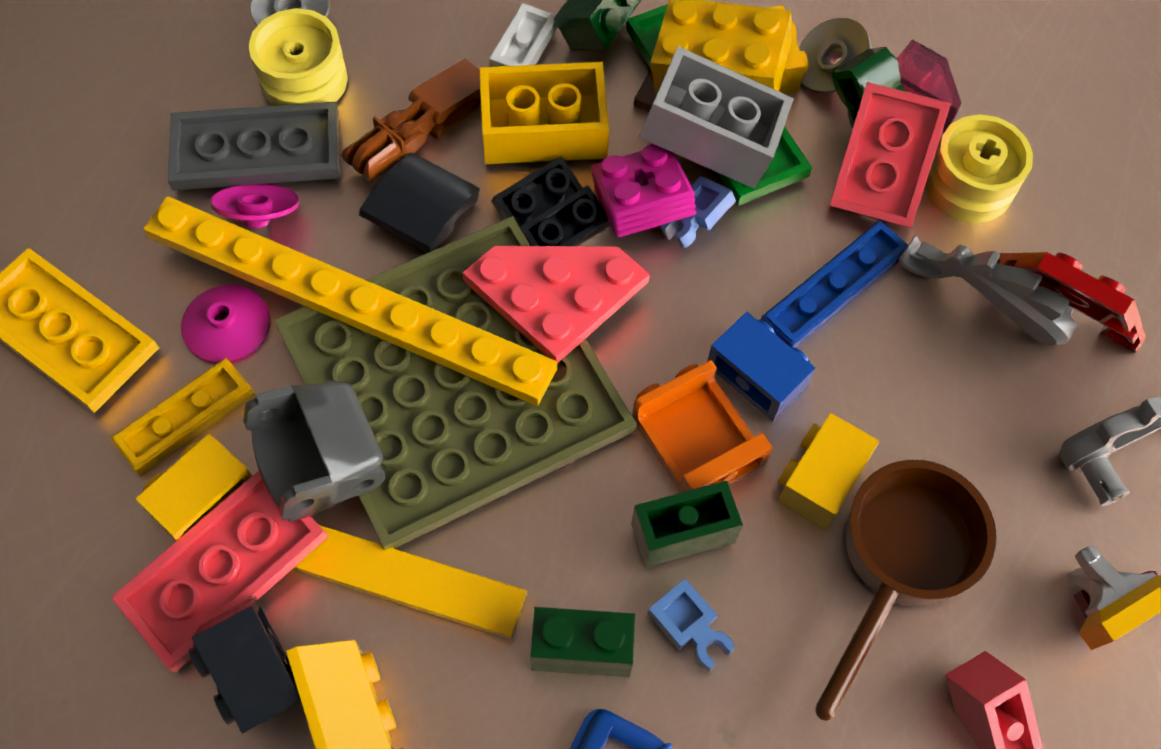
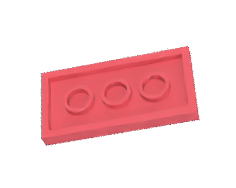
M257 471L111 598L167 669L176 673L191 660L188 651L194 647L191 637L200 625L254 596L259 599L329 536L311 516L292 522L282 519L279 508L270 496L260 472Z

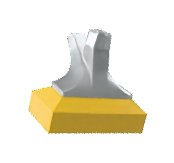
M1093 545L1085 547L1078 551V554L1074 555L1081 568H1077L1068 574L1069 582L1083 588L1090 596V605L1085 611L1088 617L1079 632L1090 650L1114 642L1161 612V575H1156L1154 572L1146 574L1118 572L1101 556Z

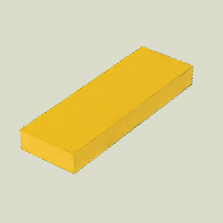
M224 358L113 435L110 439L136 473L142 476L253 397L255 393L230 361Z

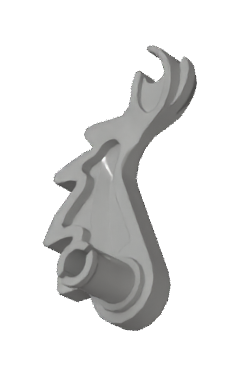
M914 235L899 259L902 267L921 276L931 278L955 276L963 278L1027 334L1040 343L1050 346L1067 344L1077 328L1075 321L1071 318L1074 309L1068 306L1070 303L1068 299L1052 290L1038 286L1043 278L1041 275L1022 268L997 263L1001 255L996 251H987L974 255L967 246L961 244L951 253L947 254L924 241L921 243L917 235Z
M1161 396L1147 399L1139 406L1106 418L1063 442L1059 452L1061 461L1068 471L1076 470L1083 472L1098 497L1101 506L1117 501L1116 497L1119 496L1122 499L1130 493L1117 475L1108 457L1111 453L1161 429Z

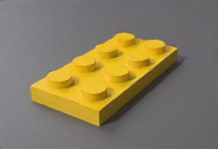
M29 247L0 273V341L93 413L159 349L152 338Z

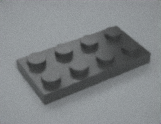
M336 101L171 113L168 183L172 191L340 178L339 115Z

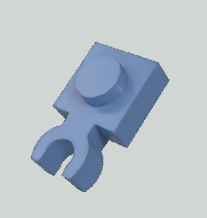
M700 176L691 186L695 192L696 214L661 225L665 238L670 240L674 234L679 232L676 237L680 246L684 249L694 242L696 230L700 226L710 230L736 202L732 190Z
M686 579L682 580L648 608L647 614L679 651L689 642L695 647L696 661L707 672H710L715 666L714 661L706 652L708 646H719L727 656L735 648L728 635L720 631H713L709 627L718 615Z

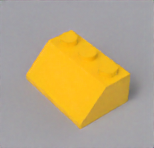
M355 640L298 646L286 650L316 749H394L388 731L397 728L387 698L381 701L377 699L372 683L381 680L371 651L363 654Z

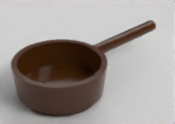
M926 460L898 461L875 471L858 489L846 525V549L856 573L876 594L816 704L815 711L821 720L829 721L836 715L894 602L913 607H925L942 603L973 587L989 569L994 558L997 541L992 512L978 489L953 469Z

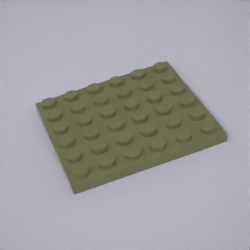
M513 216L367 279L371 283L544 355L463 281L462 272L492 247L530 246ZM306 306L274 319L305 385L341 381L350 384L355 391L383 455L381 467L385 474V480L372 491L359 495V498L384 550L390 547L395 549L636 431L637 423L586 339L557 363L555 375L539 405L535 406Z

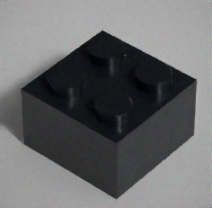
M256 596L200 625L191 637L194 647L188 650L190 657L202 678L211 674L217 686L218 694L213 698L220 715L227 725L236 722L242 734L301 701L288 656Z

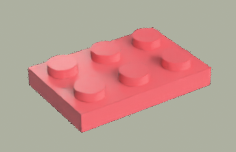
M867 82L830 206L912 228L951 103Z

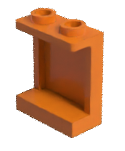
M712 360L700 366L698 364L688 365L677 373L675 379L662 386L656 383L646 387L637 395L634 401L632 417L679 493L726 480L728 485L766 465L773 449L763 432L754 437L715 380L717 367Z

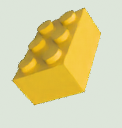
M669 0L650 62L655 93L658 92L678 46L779 91L791 46V10L705 0Z
M603 62L479 67L485 164L553 161L560 156L565 161L605 159L608 157L610 128Z

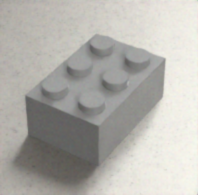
M678 46L638 137L755 189L774 158L794 98Z

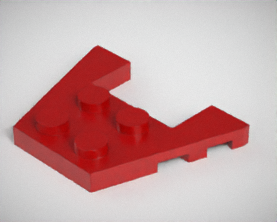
M1048 252L999 253L1001 256L997 263L1022 268L1041 275L1043 278L1038 286L1060 294L1069 300L1068 306L1104 325L1100 334L1135 353L1144 342L1146 335L1135 300L1124 294L1126 288L1119 282L1100 275L1098 279L1081 271L1083 265L1078 260L1061 252H1057L1055 256Z

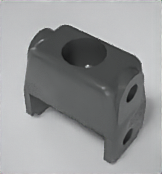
M330 381L321 384L292 385L257 394L255 399L246 403L243 422L246 429L251 430L253 451L259 472L270 496L279 508L282 519L292 522L324 512L349 498L372 491L385 480V474L381 467L383 461L381 449L350 384L341 381Z

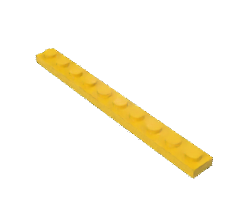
M169 196L164 199L143 228L146 236L153 241L535 406L539 405L557 371V361Z

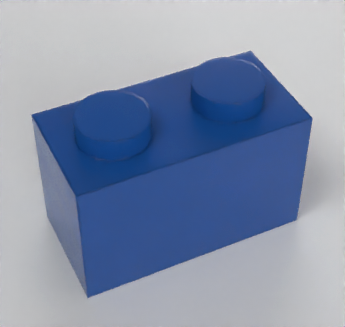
M748 312L744 313L711 345L707 362L713 361L717 367L716 374L772 421L808 387L816 369L810 364L808 357L801 350L794 347L791 348L776 336L775 331L768 323L763 320H757Z

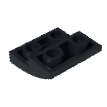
M410 152L373 189L361 206L359 216L429 253L453 234L455 220L478 201L480 188Z
M562 156L493 196L491 200L504 220L512 216L514 217L530 246H572L609 223L606 211L590 187L586 186L583 188Z

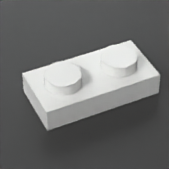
M523 3L489 58L490 67L536 65L558 27L553 19L556 15Z

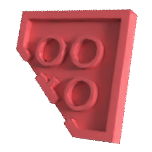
M494 246L462 272L463 281L545 356L557 361V363L649 282L650 276L649 272L619 247Z

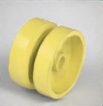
M298 8L278 11L263 19L252 31L248 44L251 60L258 75L263 96L271 106L337 102L345 92L348 76L336 27L326 16L313 10Z
M984 114L964 116L951 123L939 141L925 184L929 199L941 212L956 220L969 223L992 221L1005 213L1031 171L1033 151L1028 139L1015 125L999 117Z

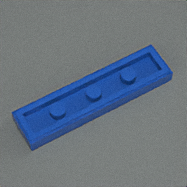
M879 220L762 315L761 320L768 323L775 331L776 336L791 348H796L897 264L908 244Z

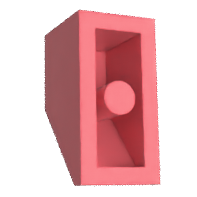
M987 651L982 652L945 674L955 712L979 749H1043L1027 681L1024 677Z

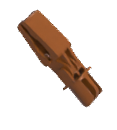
M463 59L422 83L410 92L408 100L412 104L407 109L393 111L381 120L373 117L374 128L342 151L341 157L348 165L353 166L355 171L363 175L368 182H372L407 154L418 151L425 144L426 136L430 133L437 139H440L481 105L480 69L467 59Z

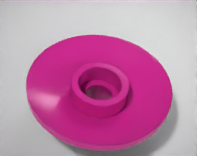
M269 184L234 186L217 192L211 198V207L217 214L234 220L244 221V225L251 228L265 227L270 224V220L293 212L299 205L298 195L294 191Z
M221 285L204 291L188 305L181 321V334L187 348L197 358L213 364L219 363L224 358H227L230 363H235L249 357L261 347L270 329V314L263 299L251 289L239 285ZM223 314H229L224 320H216Z

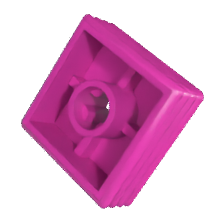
M650 144L642 151L625 156H609L603 162L591 166L595 191L602 207L606 211V216L616 237L630 235L696 214L695 192L675 154L655 144Z

